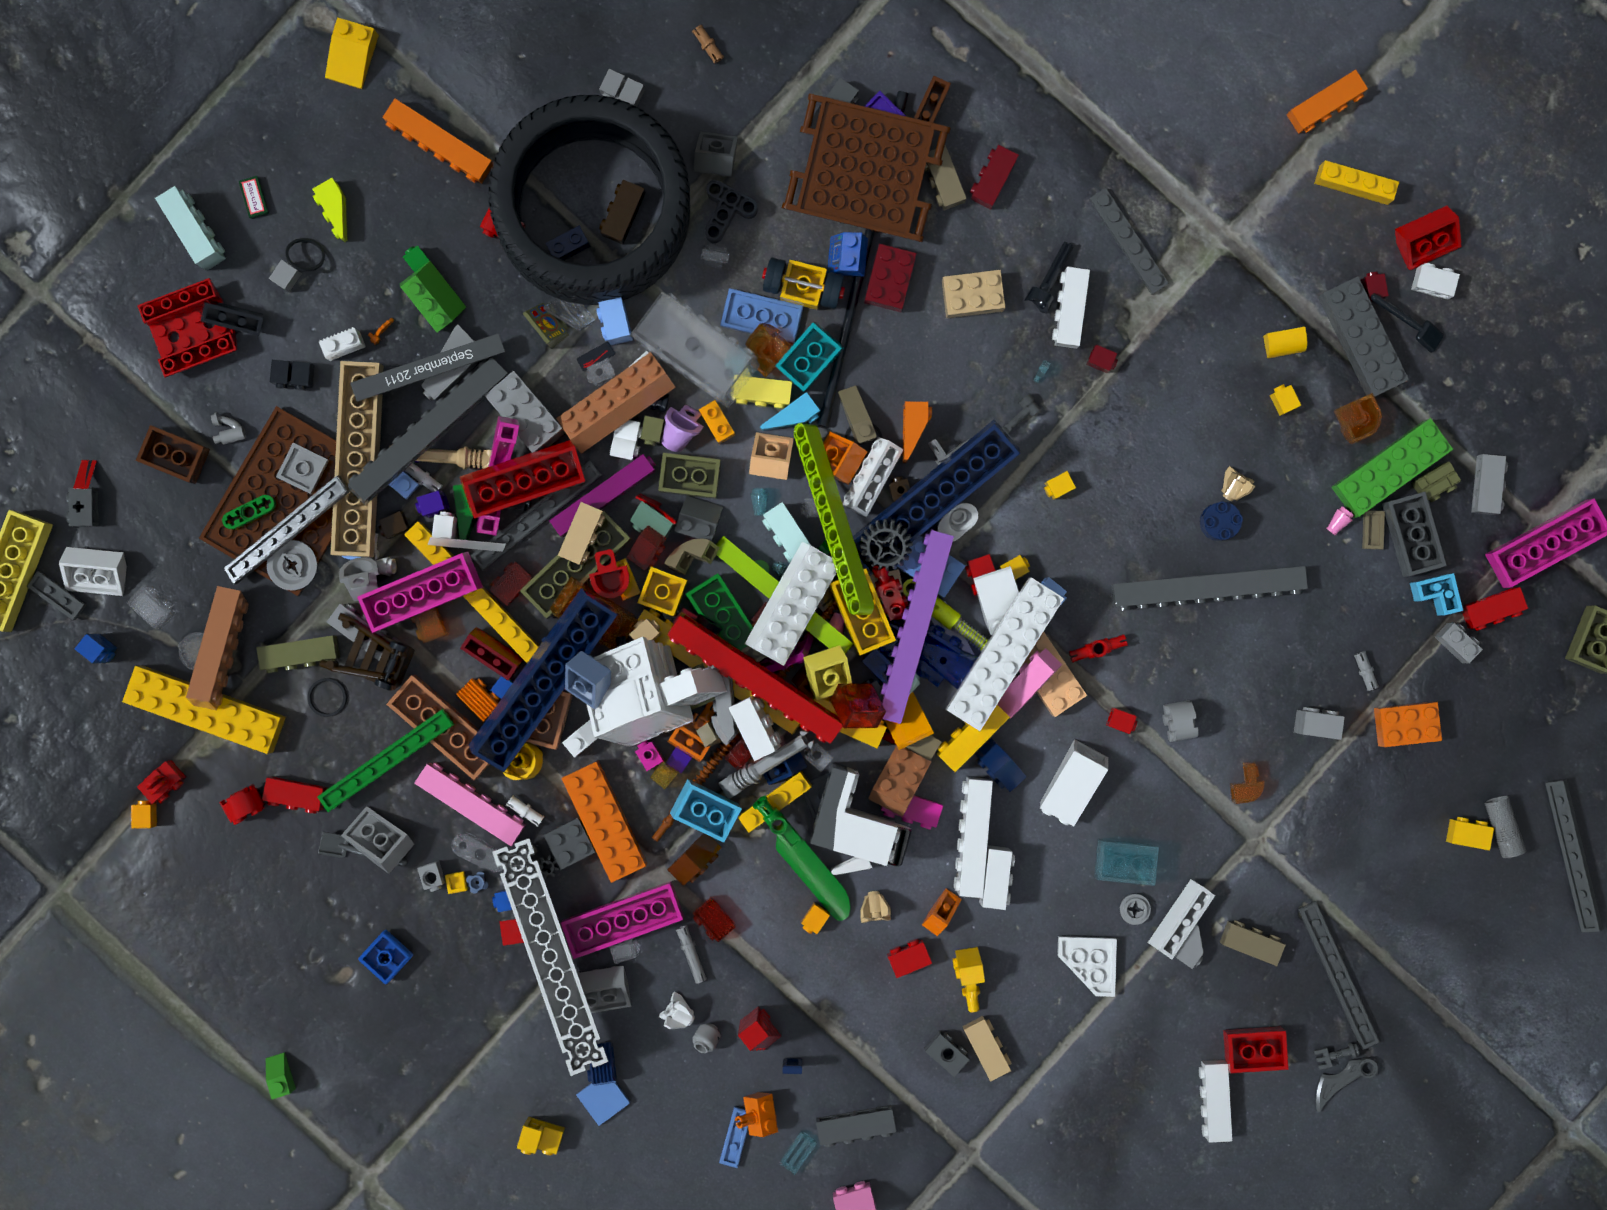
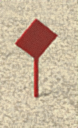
M641 493L636 496V499L655 507V510L673 524H676V520L659 508L662 503Z
M516 919L499 921L503 946L524 943Z

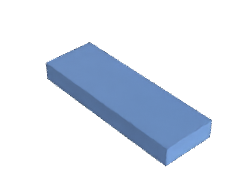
M734 1106L719 1161L720 1164L738 1168L748 1126L739 1129L735 1123L740 1122V1120L735 1121L736 1116L746 1114L744 1108Z

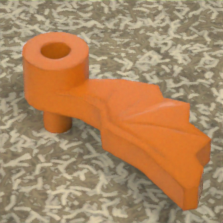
M393 318L387 320L377 330L375 335L369 333L370 341L374 345L378 344L381 340L379 336L395 320Z

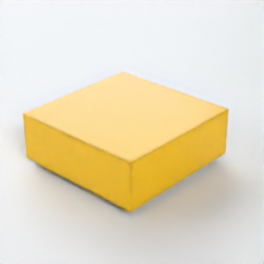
M465 871L445 875L448 894L468 890Z

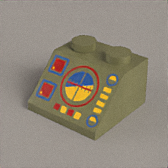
M541 303L525 311L523 315L546 344L553 349L569 336L566 331L569 328L562 319L558 321L555 318L557 313L551 305L546 306L544 303Z

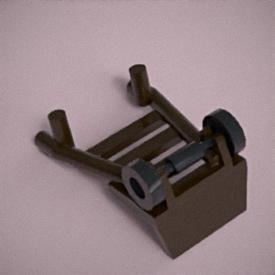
M340 613L338 620L343 621V628L352 629L355 627L359 631L344 666L339 665V662L336 660L326 661L324 659L320 661L319 666L332 672L365 677V679L374 682V685L389 691L400 687L415 650L386 636H380L375 632L372 633L370 628L357 619ZM365 636L371 638V642L360 669L353 668ZM381 645L384 647L377 668L375 671H370L369 667L377 647Z

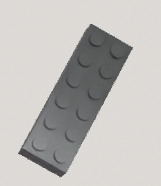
M1358 276L1318 296L1368 399L1409 380Z

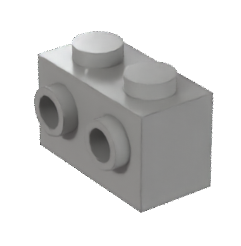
M1447 623L1436 634L1435 638L1461 663H1470L1483 650L1479 646V641L1472 636L1469 637L1465 633V628L1459 623Z

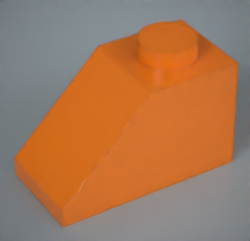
M946 888L927 914L922 926L938 936L948 926L962 899Z

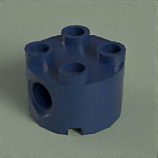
M1221 501L1211 504L1203 510L1200 515V528L1204 535L1211 540H1226L1234 537L1239 532L1243 517L1235 505Z

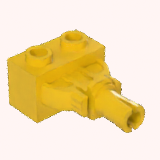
M978 947L955 950L956 958L952 959L956 979H960L961 985L965 986V988H962V994L967 999L968 1011L977 1012L979 1011L978 995L980 994V989L976 984L985 982L983 964Z

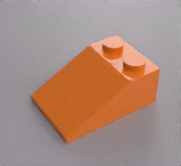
M905 401L903 405V463H907L928 420L932 418V407H928V402Z

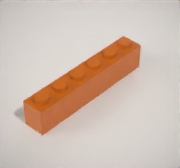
M397 99L393 100L382 117L387 122L385 125L393 131H396V129L401 131V136L410 142L415 140L419 143L417 145L425 152L428 150L435 153L433 156L439 161L444 162L446 160L450 163L449 167L458 173L463 171L467 174L465 177L473 183L478 181L482 184L491 171V167H493V162Z

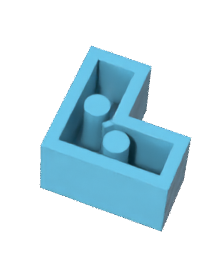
M1454 573L1410 583L1414 601H1424L1433 598L1437 616L1463 611Z

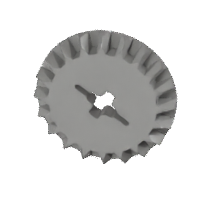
M290 540L267 559V572L270 579L278 587L285 590H299L308 586L317 573L318 564L313 550L300 541ZM288 559L292 562H297L295 565L296 570L288 568L290 566Z

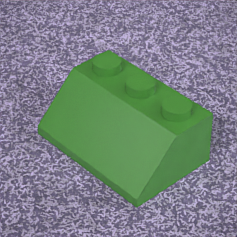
M431 261L400 283L402 290L436 332L447 326L466 308L465 304Z

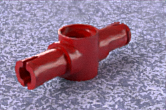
M1122 634L1111 639L1094 640L1091 643L1085 644V647L1069 651V656L1076 655L1070 659L1074 663L1085 658L1103 657L1114 649L1128 646L1127 641L1120 642L1126 639V637ZM1097 643H1100L1103 647L1102 652L1096 654L1093 649Z

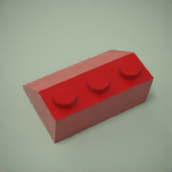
M1448 206L1395 229L1396 244L1409 270L1462 247L1459 216Z

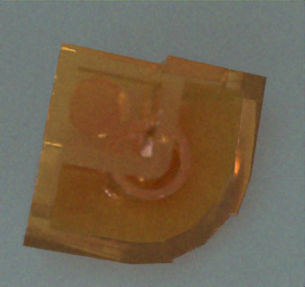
M762 323L750 335L745 345L748 355L747 360L766 378L777 368L775 365L792 346L779 335L781 333L779 329L770 324Z
M1373 393L1334 410L1341 426L1340 431L1350 444L1373 435L1380 427L1382 414Z

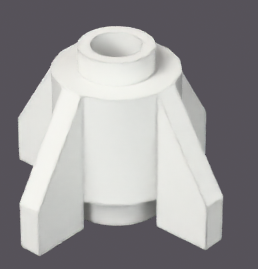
M673 992L671 1002L666 1010L659 1015L660 1018L665 1020L664 1026L668 1029L690 1026L695 1018L694 1011L690 1009L683 997L676 992Z

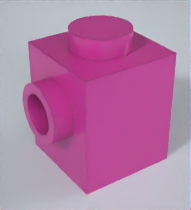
M646 740L637 745L639 749L635 753L646 771L664 761L653 741L649 743Z

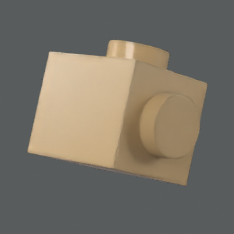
M641 619L634 625L635 630L629 635L634 640L646 637L647 641L650 639L655 641L662 633L659 631L661 627L655 620Z

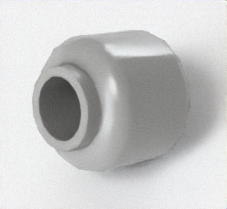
M701 1024L696 1030L692 1041L697 1051L701 1053L712 1052L720 1041L721 1035L714 1024Z

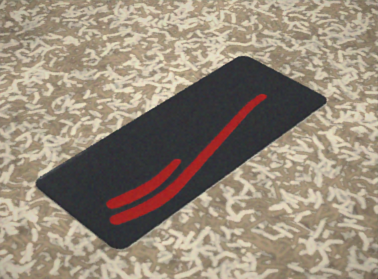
M607 341L577 358V361L582 371H586L615 355V352Z

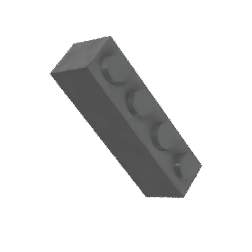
M892 1105L816 1118L820 1145L825 1147L834 1146L837 1142H843L844 1144L853 1143L855 1139L860 1138L862 1140H871L874 1136L878 1135L889 1137L896 1132Z

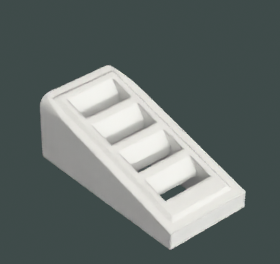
M853 857L832 867L831 872L833 875L870 869L872 865L870 861Z

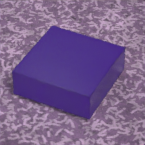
M676 747L666 764L682 774L692 757Z

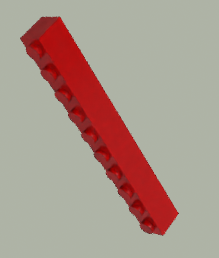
M683 612L669 630L667 635L673 643L683 645L688 653L693 656L698 655L706 665L710 667L713 665L719 669L718 672L726 678L731 677L735 680L736 685L743 689L746 687L752 691L751 694L754 697L764 699L768 702L767 705L774 710L779 709L787 719L800 723L799 726L803 730L815 733L816 738L824 743L827 741L831 744L844 726L843 719Z

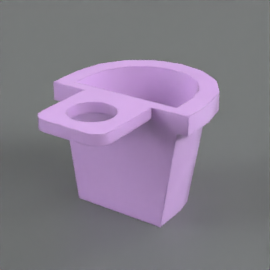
M685 405L680 411L670 407L665 415L666 424L661 437V443L664 447L674 452L683 451L691 439L698 435L704 427L696 422L701 414L688 405ZM686 411L694 414V417L689 416Z

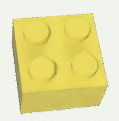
M840 645L803 657L809 686L816 700L853 689L848 660Z

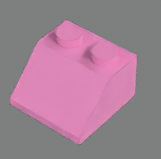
M860 1181L855 1183L853 1187L847 1188L844 1186L837 1188L836 1192H833L836 1210H877L870 1182Z

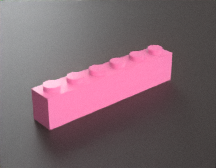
M435 762L433 764H426L414 784L506 844L514 845L526 826L522 818L515 814L511 816L507 813L508 810L500 804L496 806L491 803L492 799L485 794L479 795L475 792L476 789L468 783L462 784L459 782L460 778L453 773H445L442 771L443 767Z

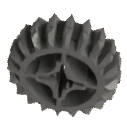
M887 519L883 520V524L877 520L876 527L870 524V530H864L866 536H861V541L864 543L860 544V548L865 550L861 554L862 556H867L866 562L872 560V567L878 564V570L882 569V566H886L887 571H889L890 566L896 570L897 563L903 566V560H909L907 554L912 553V549L909 547L913 546V542L908 541L911 539V534H906L908 531L906 527L901 529V522L895 526V520L893 519L891 524H887ZM880 532H890L886 536L878 534ZM896 535L902 542L903 547L901 550L894 543ZM871 540L875 541V544L879 547L877 554L871 548ZM890 541V547L887 546V548L884 547L883 549V543L886 544V542ZM886 554H891L894 556L891 558H883Z

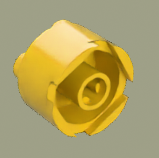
M526 742L503 774L512 780L534 778L541 770L543 764L542 751L536 745Z

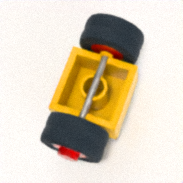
M774 257L770 258L768 267L764 268L762 279H764L763 291L778 294L782 282H784L780 295L781 301L817 310L823 292L821 305L832 309L837 308L839 298H843L845 288L842 287L843 275L829 272L824 284L827 269L794 260H789L785 275L786 261Z

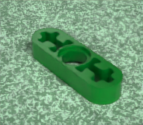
M262 495L224 514L222 523L228 529H238L274 511L277 505L276 500L272 496ZM265 499L271 501V503L269 504V508L261 507L258 509V507L255 505V503H257L258 506L263 505L265 503ZM247 507L254 509V515L250 518L246 517L244 513ZM230 516L233 518L241 516L242 519H237L234 521L235 525L228 524V521H230Z

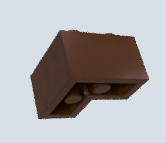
M703 833L667 870L683 886L688 881L693 883L699 877V874L702 875L708 869L706 864L708 862L712 864L719 857L717 852L722 847L711 836Z

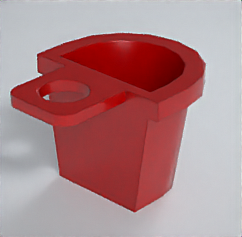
M611 549L596 552L595 560L598 572L589 574L594 591L605 598H616L622 595L629 585L627 565L617 567L615 555ZM607 554L611 557V563L604 566L600 563V558L602 555Z

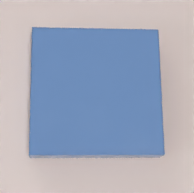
M590 1083L576 1094L598 1126L630 1103V1100L617 1083L597 1086Z

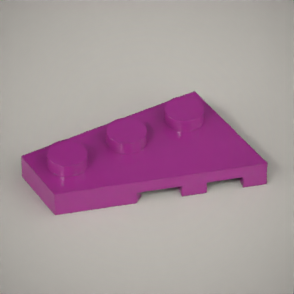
M811 633L805 635V640L795 645L784 666L769 657L764 658L758 663L771 672L780 669L785 670L795 663L800 664L804 662L803 657L808 655L814 638Z

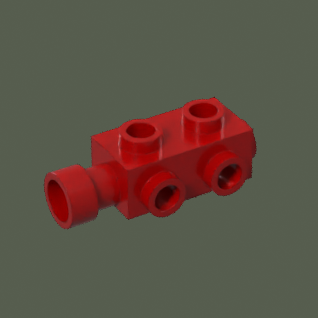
M878 565L872 568L875 578L878 579L875 582V591L878 598L882 599L883 604L881 605L885 615L888 614L890 621L893 619L899 620L903 616L904 609L909 606L905 595L901 596L899 592L902 590L899 579L895 580L893 575H888L889 571L886 570V566H882V569L878 570Z

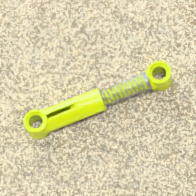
M913 579L906 580L902 585L904 591L902 593L907 598L909 593L906 587L909 583L915 584V582H912ZM939 597L936 598L932 617L947 629L951 630L954 628V631H957L956 633L959 632V635L968 639L967 642L970 641V644L973 643V646L976 645L975 648L978 647V650L982 652L989 639L975 631L976 629H973V626L970 627V624L967 625L965 620L962 621L961 614Z

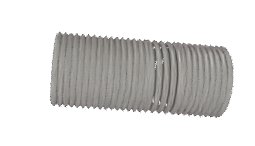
M1501 796L1486 801L1484 804L1494 828L1493 832H1495L1502 858H1512L1526 853L1527 850L1518 828L1519 826L1509 796Z

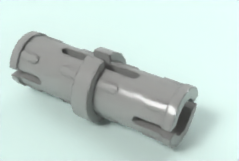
M1366 651L1354 654L1360 669L1358 671L1359 675H1362L1367 691L1378 688L1379 685L1373 673L1374 668L1369 663Z

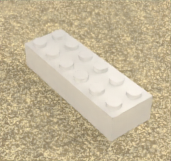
M801 543L747 638L746 645L781 665H785L837 573L830 556L809 544Z
M966 777V781L962 782V792L965 794V798L961 800L960 812L963 813V819H959V831L962 834L961 839L958 838L957 850L960 852V858L956 857L955 869L958 871V877H954V888L959 896L983 898L993 783L988 778Z

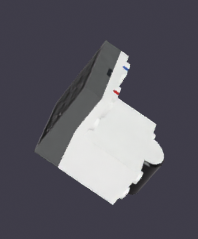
M832 763L829 771L831 775L828 776L825 784V790L823 791L810 835V843L884 866L889 864L900 867L905 858L912 829L895 823L894 820L850 808L853 798L851 793L854 794L859 773L852 768Z

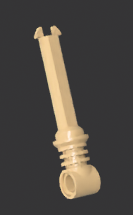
M467 446L460 448L458 451L428 449L416 461L457 464L459 467H463V470L471 468V466L473 468L477 466L478 469L482 466V469L488 467L491 450H483V452L478 450L477 452V449L472 451Z

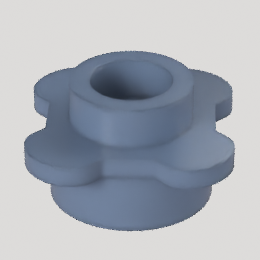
M482 871L477 872L473 876L469 875L466 878L472 893L488 888V882L485 881Z

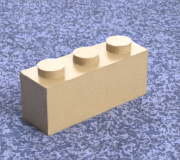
M581 502L558 556L582 565L583 562L586 563L590 552H588L590 544L594 545L598 534H595L598 526L602 527L604 523V512Z
M981 1016L963 1026L990 1082L1011 1071L1009 1065L1012 1063L1007 1053L1002 1054L1000 1048L1003 1046L998 1036L994 1038L991 1032L994 1028L989 1019L985 1021L984 1017Z

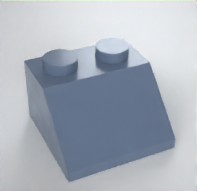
M580 651L565 665V690L595 710L611 684V670L597 662L591 655Z

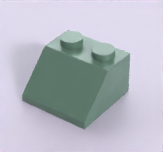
M641 501L630 520L634 523L632 527L640 533L642 531L648 533L649 536L647 538L656 545L658 542L663 544L676 526L643 501Z

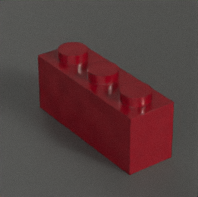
M999 144L996 150L992 148L987 158L990 160L988 166L983 165L978 175L981 179L979 183H974L970 191L973 194L971 200L991 210L1019 155Z
M475 627L469 633L460 648L508 681L523 662L520 655L478 627Z

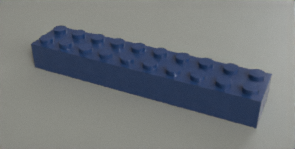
M995 419L853 536L862 567L867 569L870 576L873 575L872 560L866 562L865 557L867 556H862L861 554L865 549L860 548V544L864 543L861 541V536H866L864 530H870V524L876 527V521L879 520L883 524L884 519H887V524H891L892 519L895 520V526L901 522V529L906 527L908 529L906 534H911V539L908 541L913 542L1020 454V448ZM880 532L878 534L886 536L890 532ZM896 535L894 543L901 550L903 545L900 538ZM871 540V548L877 554L879 547L875 544V541ZM890 541L886 542V544L883 543V549L884 547L887 548V546L890 547ZM886 554L883 558H891L894 556L891 554Z
M583 588L580 589L469 743L472 754L505 772L565 689L566 663L580 651L589 655L616 618L617 613L611 606Z

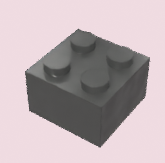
M580 817L543 835L561 870L596 852Z

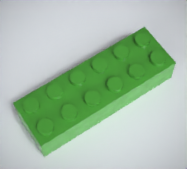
M1429 418L1422 421L1331 488L1346 509L1354 515L1353 518L1360 517L1448 454L1453 448L1433 420Z

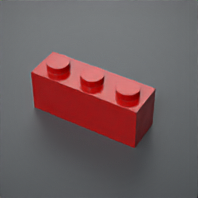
M1513 587L1462 606V614L1467 628H1475L1477 631L1486 628L1487 623L1493 622V624L1505 621L1504 617L1510 615L1512 618L1523 614V610L1528 609L1521 587Z
M270 776L266 778L262 800L268 801L267 804L271 806L283 804L287 805V809L298 810L299 807L304 808L307 813L317 814V811H321L324 808L317 796L326 791L328 787Z

